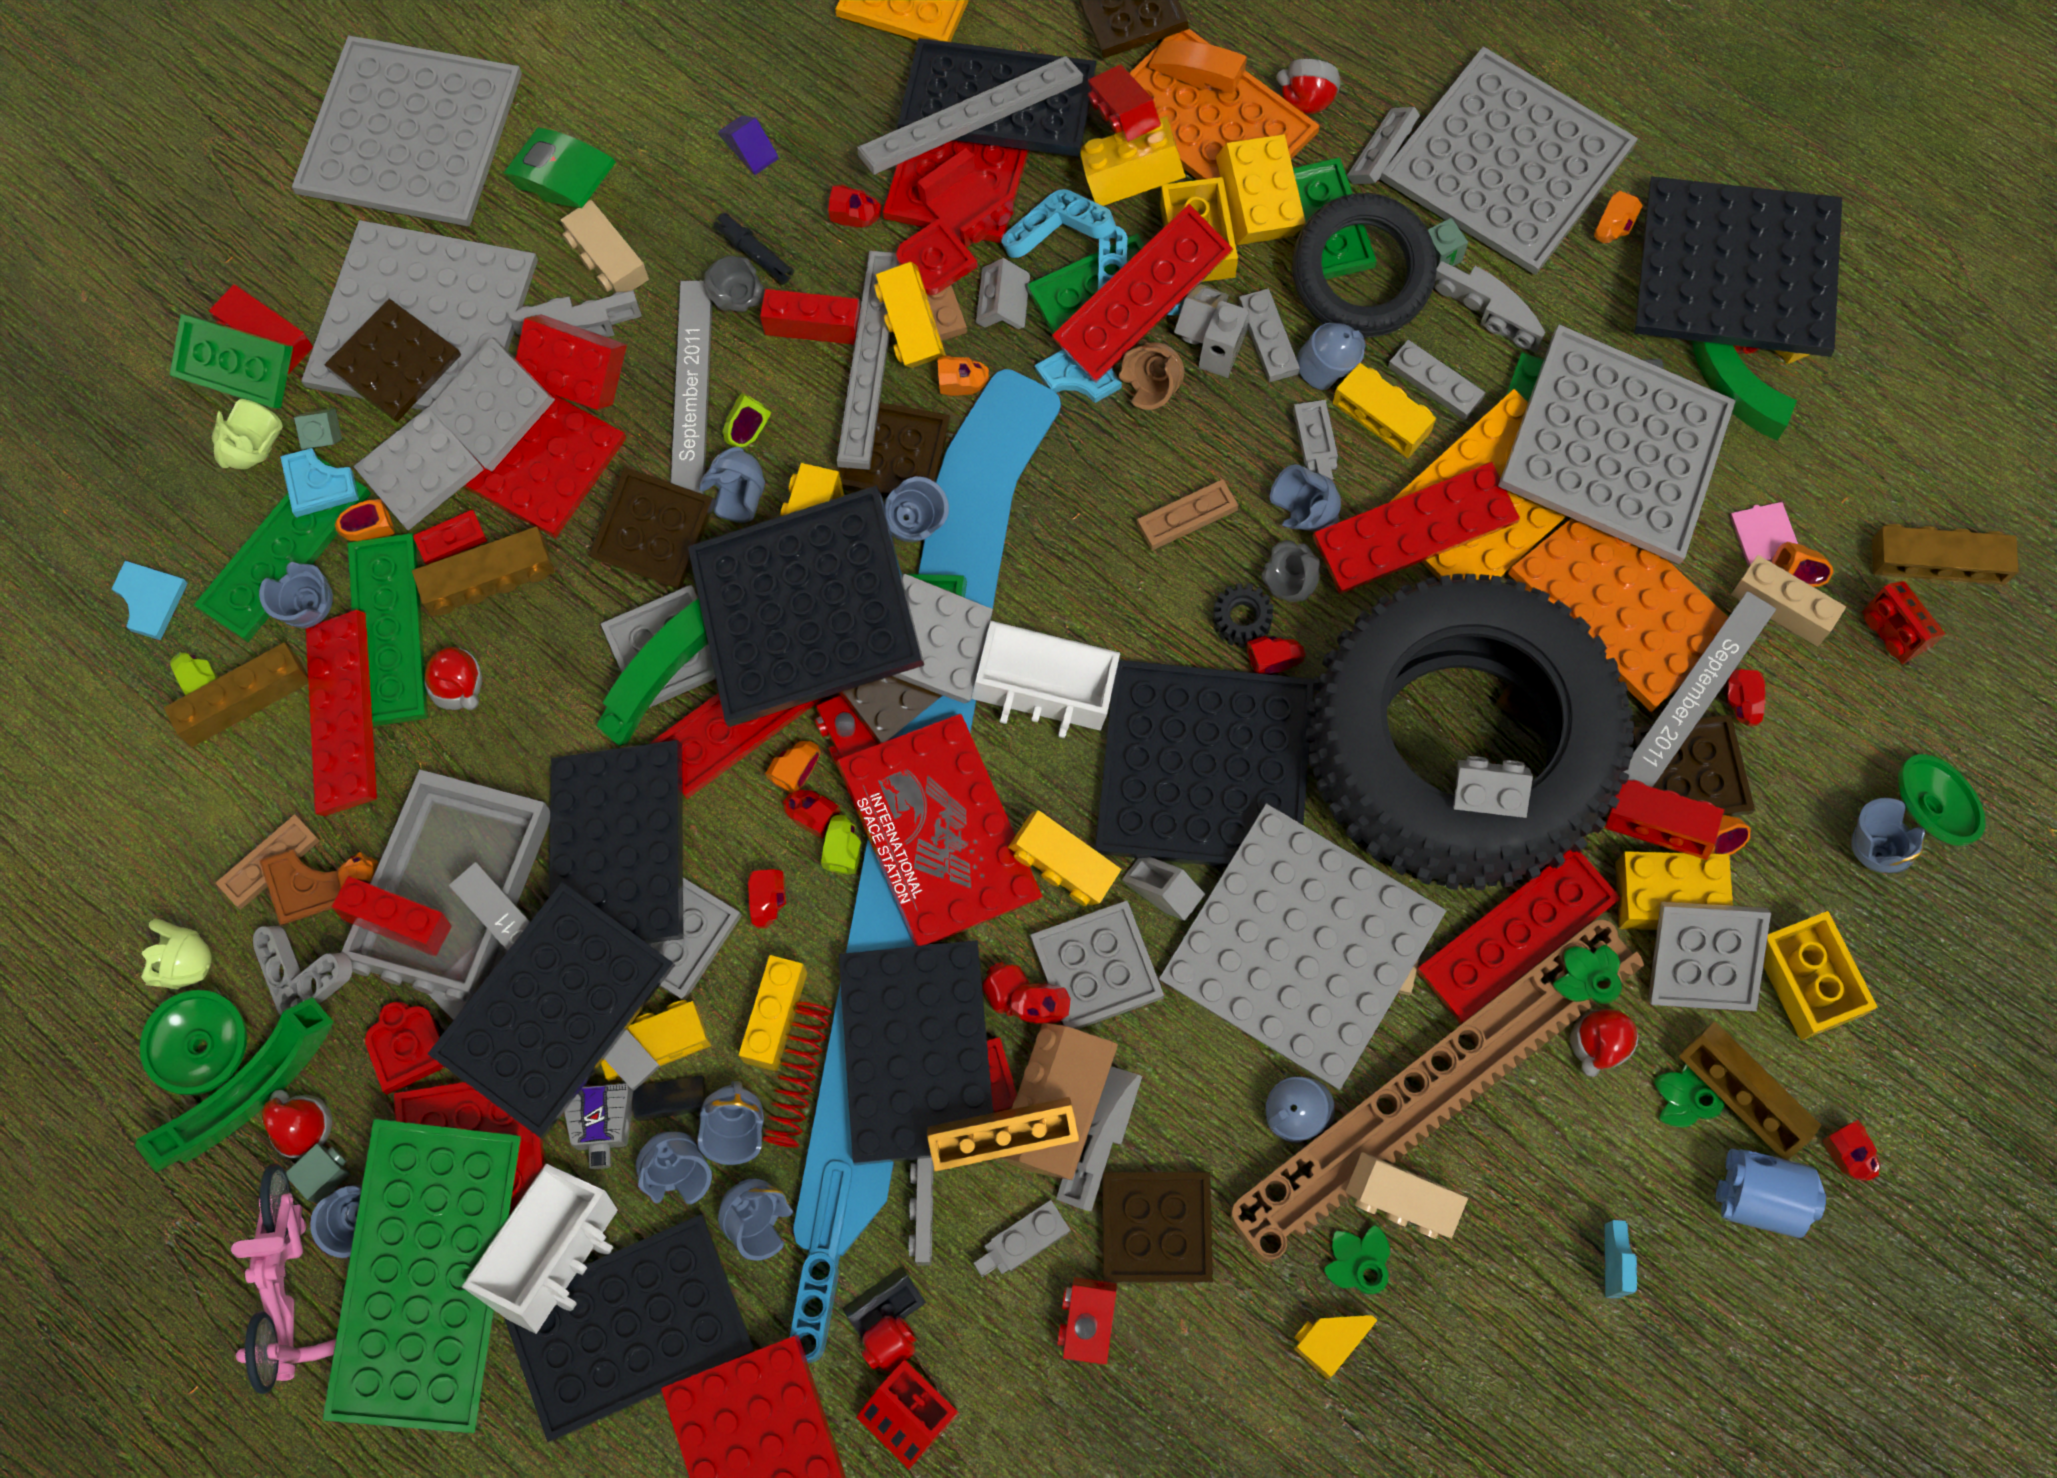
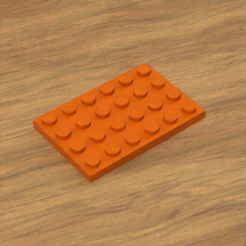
M1190 29L1168 36L1163 40L1192 41L1209 44ZM1159 44L1130 72V75L1153 98L1159 118L1168 117L1183 169L1197 180L1220 177L1216 155L1226 143L1285 134L1290 158L1292 159L1319 132V124L1246 70L1233 94L1208 84L1202 90L1149 68V63L1159 48Z
M1573 518L1517 562L1508 572L1516 582L1519 581L1526 584L1525 590L1531 592L1533 587L1541 590V592L1544 591L1550 594L1548 599L1550 602L1555 603L1559 600L1571 608L1570 616L1574 619L1581 616L1591 626L1588 632L1591 637L1594 638L1599 635L1607 647L1605 650L1607 653L1606 659L1615 658L1621 675L1618 681L1625 682L1627 689L1650 712L1654 711L1680 688L1729 618L1666 558Z

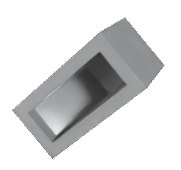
M1199 284L1185 298L1174 333L1182 335L1181 338L1188 343H1203L1218 302H1227L1229 294Z
M1151 857L1138 858L1122 879L1128 887L1161 911L1184 921L1205 895L1183 869Z

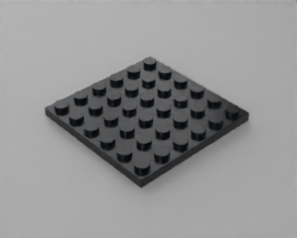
M1651 176L1648 188L1634 334L1832 357L1835 350L1842 197Z
M877 485L688 546L725 723L729 727L925 665L881 492Z
M1119 660L1112 688L1095 851L1102 855L1131 858L1151 857L1160 861L1228 867L1266 804L1304 825L1310 741H1306V730L1310 728V719L1312 718V715L1307 714L1308 703L1313 702L1314 689L1312 687L1314 679Z

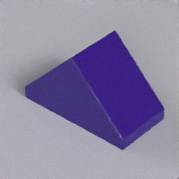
M742 115L718 131L721 139L754 176L779 159L755 117Z

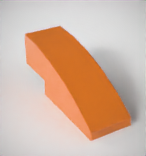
M1178 40L1162 41L1149 63V68L1202 90L1208 84L1233 94L1245 72L1247 56L1210 44Z

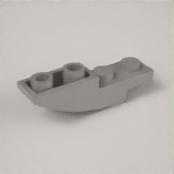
M1443 261L1440 262L1437 267L1433 288L1444 296H1451L1464 303L1471 310L1484 313L1480 324L1485 326L1491 333L1502 335L1514 341L1517 346L1523 349L1537 352L1545 331L1530 308L1516 293L1493 275L1477 266L1473 268L1469 275Z
M633 290L617 292L610 297L596 301L588 300L578 306H573L570 297L554 298L544 304L533 307L525 306L517 311L508 313L512 325L519 335L522 332L524 318L540 314L604 337L615 335L612 327L613 324L642 317Z
M1110 1067L1073 1180L1062 1179L1056 1200L1083 1210L1092 1211L1112 1143H1122L1142 1079L1141 1075Z

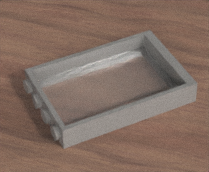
M419 769L371 881V885L442 912L452 927L435 957L353 924L341 953H345L350 958L352 972L363 976H368L370 972L381 975L380 978L395 985H400L402 981L413 984L412 987L427 994H432L434 990L444 992L445 997L459 1003H465L466 999L470 1000L489 976L500 942L452 890L449 884L476 862L513 904L517 906L550 823V810L545 802Z

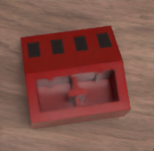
M1905 581L1890 583L1883 587L1862 611L1867 625L1879 634L1885 642L1887 651L1890 655L1897 658L1902 665L1933 647L1946 634Z
M904 1359L880 1385L856 1418L910 1470L960 1413Z

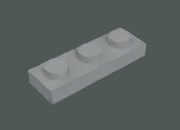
M1415 107L1391 108L1347 174L1352 184L1376 183L1381 178L1384 169L1396 155L1398 148L1412 131L1413 125L1420 116Z
M1269 288L1240 296L1238 304L1240 307L1249 310L1248 330L1268 382L1298 375L1300 367Z
M1410 340L1406 341L1388 365L1389 369L1463 420L1468 418L1483 400L1486 393Z
M932 1158L917 1159V1162H911L910 1178L911 1184H917V1198H910V1220H916V1234L909 1235V1257H915L917 1266H932L934 1166Z

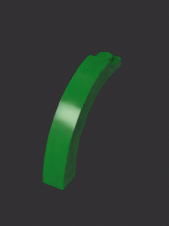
M1692 340L1697 364L1710 389L1736 400L1732 410L1733 415L1761 434L1778 441L1788 426L1797 399L1782 394L1761 381L1744 364L1733 345Z
M699 598L674 616L647 642L625 668L604 699L603 704L607 707L596 726L619 747L628 744L644 714L670 679L695 654L708 645Z
M313 997L283 1011L277 1026L266 1043L232 1079L186 1113L137 1138L135 1148L153 1170L158 1172L179 1160H182L185 1164L218 1144L262 1110L265 1103L270 1101V1096L275 1090H284L293 1081L322 1045L334 1021Z

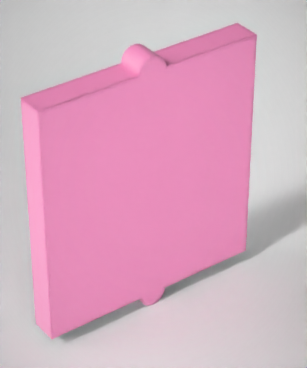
M1783 502L1761 507L1754 505L1752 509L1730 514V519L1748 566L1751 565L1757 555L1772 563V559L1780 545L1786 542L1798 544Z

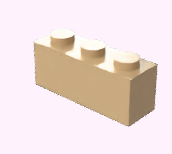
M592 200L588 201L582 209L577 208L561 219L565 232L562 233L564 240L572 250L577 248L580 251L579 257L589 271L594 269L597 272L598 276L596 278L606 292L610 290L614 294L617 292H629L649 280L644 263Z
M1760 555L1756 556L1731 593V596L1741 601L1748 591L1775 607L1776 611L1770 619L1817 647L1830 634L1846 608L1843 604Z
M1364 1152L1360 1155L1345 1191L1357 1199L1355 1206L1372 1214L1376 1213L1377 1208L1387 1212L1385 1218L1406 1227L1408 1221L1418 1225L1416 1231L1434 1239L1437 1238L1438 1234L1452 1239L1468 1201L1467 1197L1453 1189Z

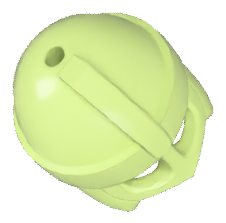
M240 399L236 402L227 421L223 420L222 412L218 410L212 433L215 460L222 468L231 467L234 469H248L259 462H263L269 455L272 445L282 430L281 420L268 408L246 399Z
M157 918L151 920L149 928L160 934L159 945L150 946L142 952L143 957L146 959L141 978L146 983L145 985L180 989L203 980L210 969L212 955L209 946L200 937L199 933ZM152 967H153L155 970L159 971V973L154 972V971L152 970Z

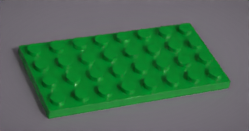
M373 1119L323 1421L475 1433L494 1310L461 1286L508 1219L521 1136Z

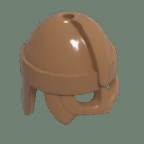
M1153 342L1125 353L1119 378L1123 382H1131L1137 392L1132 399L1134 406L1145 410H1152L1167 403L1181 386L1184 379V365L1180 356L1171 347Z

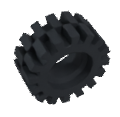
M1242 583L1236 584L1235 589L1229 586L1225 589V594L1221 592L1217 602H1215L1213 612L1215 632L1219 631V637L1222 640L1227 638L1228 644L1233 646L1234 642H1238L1239 648H1244L1245 643L1263 637L1270 631L1274 615L1273 604H1269L1270 597L1268 594L1262 595L1263 590L1258 587L1256 591L1252 590L1253 584L1247 583V588H1242ZM1239 605L1248 606L1255 612L1256 619L1250 625H1238L1231 619L1230 612L1232 609Z

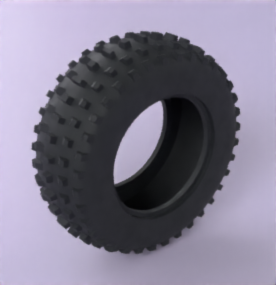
M1453 574L1452 581L1450 575L1440 576L1439 583L1435 577L1427 578L1426 582L1415 583L1414 590L1410 584L1401 587L1400 590L1392 594L1393 600L1391 601L1386 595L1380 598L1377 604L1371 608V615L1364 610L1355 619V629L1353 632L1345 629L1344 632L1342 631L1339 634L1337 643L1340 645L1338 652L1331 650L1330 653L1325 655L1322 665L1327 667L1328 670L1325 674L1321 673L1319 677L1315 676L1312 689L1319 691V693L1316 694L1314 702L1308 703L1307 714L1314 716L1310 719V728L1306 730V741H1313L1309 744L1311 753L1309 755L1310 766L1315 767L1313 769L1315 778L1321 779L1317 783L1319 793L1323 792L1321 795L1325 803L1333 802L1329 806V810L1335 816V820L1339 825L1347 823L1349 827L1346 834L1357 845L1364 841L1368 845L1366 851L1377 862L1386 858L1389 860L1388 866L1402 876L1409 870L1413 872L1412 878L1421 880V883L1430 885L1433 878L1437 879L1436 885H1446V888L1453 890L1458 889L1459 883L1462 884V888H1472L1473 884L1475 890H1485L1486 883L1488 887L1497 886L1498 881H1500L1502 888L1509 887L1513 884V881L1522 879L1524 874L1528 880L1539 877L1541 874L1540 870L1545 868L1546 864L1556 869L1562 866L1565 862L1563 855L1569 849L1573 853L1576 851L1578 853L1581 852L1588 844L1583 837L1594 832L1599 834L1606 824L1600 817H1605L1612 808L1616 809L1620 800L1613 795H1618L1622 784L1626 785L1628 782L1629 774L1623 771L1629 769L1630 760L1633 757V748L1627 747L1633 744V733L1631 732L1634 729V722L1629 721L1633 718L1632 707H1628L1629 700L1626 694L1628 689L1625 682H1617L1621 676L1618 664L1614 657L1606 659L1607 653L1605 650L1607 647L1601 637L1598 635L1592 638L1588 633L1591 626L1581 616L1576 619L1570 616L1572 609L1559 600L1555 603L1548 600L1550 594L1544 591L1541 592V590L1535 587L1530 592L1525 590V583L1518 581L1516 584V581L1507 579L1506 583H1501V577L1494 575L1489 580V575L1480 574L1479 580H1476L1475 574H1466L1465 579H1463L1462 574ZM1529 656L1533 659V662L1527 671L1523 673L1519 669ZM1448 668L1481 670L1500 677L1517 688L1529 700L1540 717L1547 743L1545 770L1532 781L1527 818L1456 810L1453 807L1455 795L1443 792L1418 777L1400 757L1390 735L1387 708L1394 697L1417 678ZM1547 681L1554 686L1557 698L1553 704L1550 702L1553 698L1552 690L1548 686L1537 685L1536 682ZM1560 706H1561L1562 720H1561V718H1560V716H1559V712H1558Z

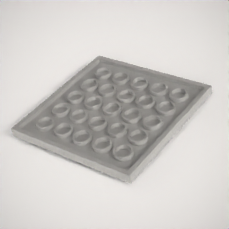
M348 35L292 184L293 191L298 195L470 227L522 75L520 67Z
M1483 46L1385 168L1380 180L1443 219L1448 220L1452 218L1458 228L1536 275L1634 148L1638 138Z
M359 220L303 374L302 384L306 388L365 399L330 373L324 364L390 298L455 346L461 353V356L411 407L425 410L428 406L432 405L491 337L496 339L507 351L509 350L515 329L508 313L523 307L538 262L536 254Z
M1559 324L1553 333L1498 486L1680 564L1686 557L1736 400Z
M1266 804L1159 980L1335 1089L1340 1090L1447 910Z

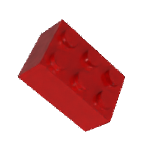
M540 314L524 318L516 360L547 392L599 410L614 403L627 344Z

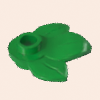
M1602 945L1595 953L1586 948L1575 946L1564 950V962L1569 973L1553 983L1558 993L1575 1002L1592 999L1601 1004L1611 1003L1620 996L1622 983L1617 975L1620 961L1613 949L1607 945ZM1600 981H1607L1610 986L1607 989H1601L1597 984Z
M1686 1063L1684 1064L1682 1074L1668 1072L1656 1077L1654 1080L1658 1092L1669 1102L1659 1117V1120L1667 1125L1679 1128L1690 1127L1699 1118L1710 1120L1718 1117L1724 1109L1725 1102ZM1702 1096H1709L1713 1099V1103L1709 1106H1704L1699 1102V1099Z
M1376 1225L1367 1231L1362 1240L1353 1234L1336 1231L1332 1239V1250L1337 1261L1328 1264L1324 1268L1328 1279L1340 1288L1356 1287L1360 1292L1368 1295L1381 1292L1386 1287L1389 1279L1385 1263L1390 1255V1246L1385 1234ZM1365 1270L1375 1272L1376 1280L1374 1283L1365 1281L1363 1277Z

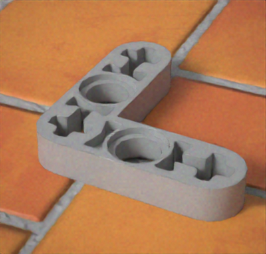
M261 926L254 933L253 947L276 1009L280 1015H282L283 1011L311 997L320 1004L347 983L352 975V963L345 953L324 954L301 972L287 934L282 927ZM280 964L283 965L284 969L283 979L280 978ZM313 977H314V979H315V981H316V992H315V994L313 993L312 987H311V982H312V978H313Z

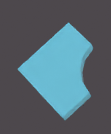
M1064 350L1035 365V371L1045 386L1055 393L1063 390L1077 391L1087 395L1096 403L1122 388V382L1112 368L1095 383Z
M312 448L280 456L292 513L295 517L359 500L354 474L350 467L335 468L327 466L318 459Z
M125 561L111 590L123 597L128 604L130 616L127 628L131 632L161 640L188 583L183 578Z
M1612 1220L1605 1224V1298L1618 1299L1637 1291V1256L1632 1253L1626 1221Z

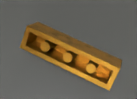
M1889 524L1882 526L1872 538L1873 575L2006 585L2019 572L2017 536L2004 535L2000 531L1973 533L1968 529L1946 531L1937 530L1936 527L1932 526L1905 528L1901 524Z
M536 526L414 569L412 573L422 604L432 617L449 614L454 608L466 604L480 603L486 597L496 593L511 592L517 586L527 582L542 581L548 575L555 573L545 541Z
M284 642L164 707V710L177 735L191 747H194L308 685V675L298 656Z
M1715 1021L1700 1033L1679 1055L1782 1159L1789 1160L1812 1140L1821 1127V1124Z
M1070 1097L928 1127L927 1132L935 1171L1079 1141Z

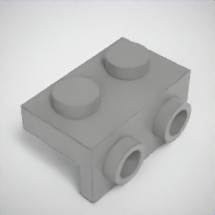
M1468 756L1466 761L1458 760L1454 809L1527 818L1533 776L1530 769L1524 767V763L1505 760L1503 765L1488 763V759L1478 756Z

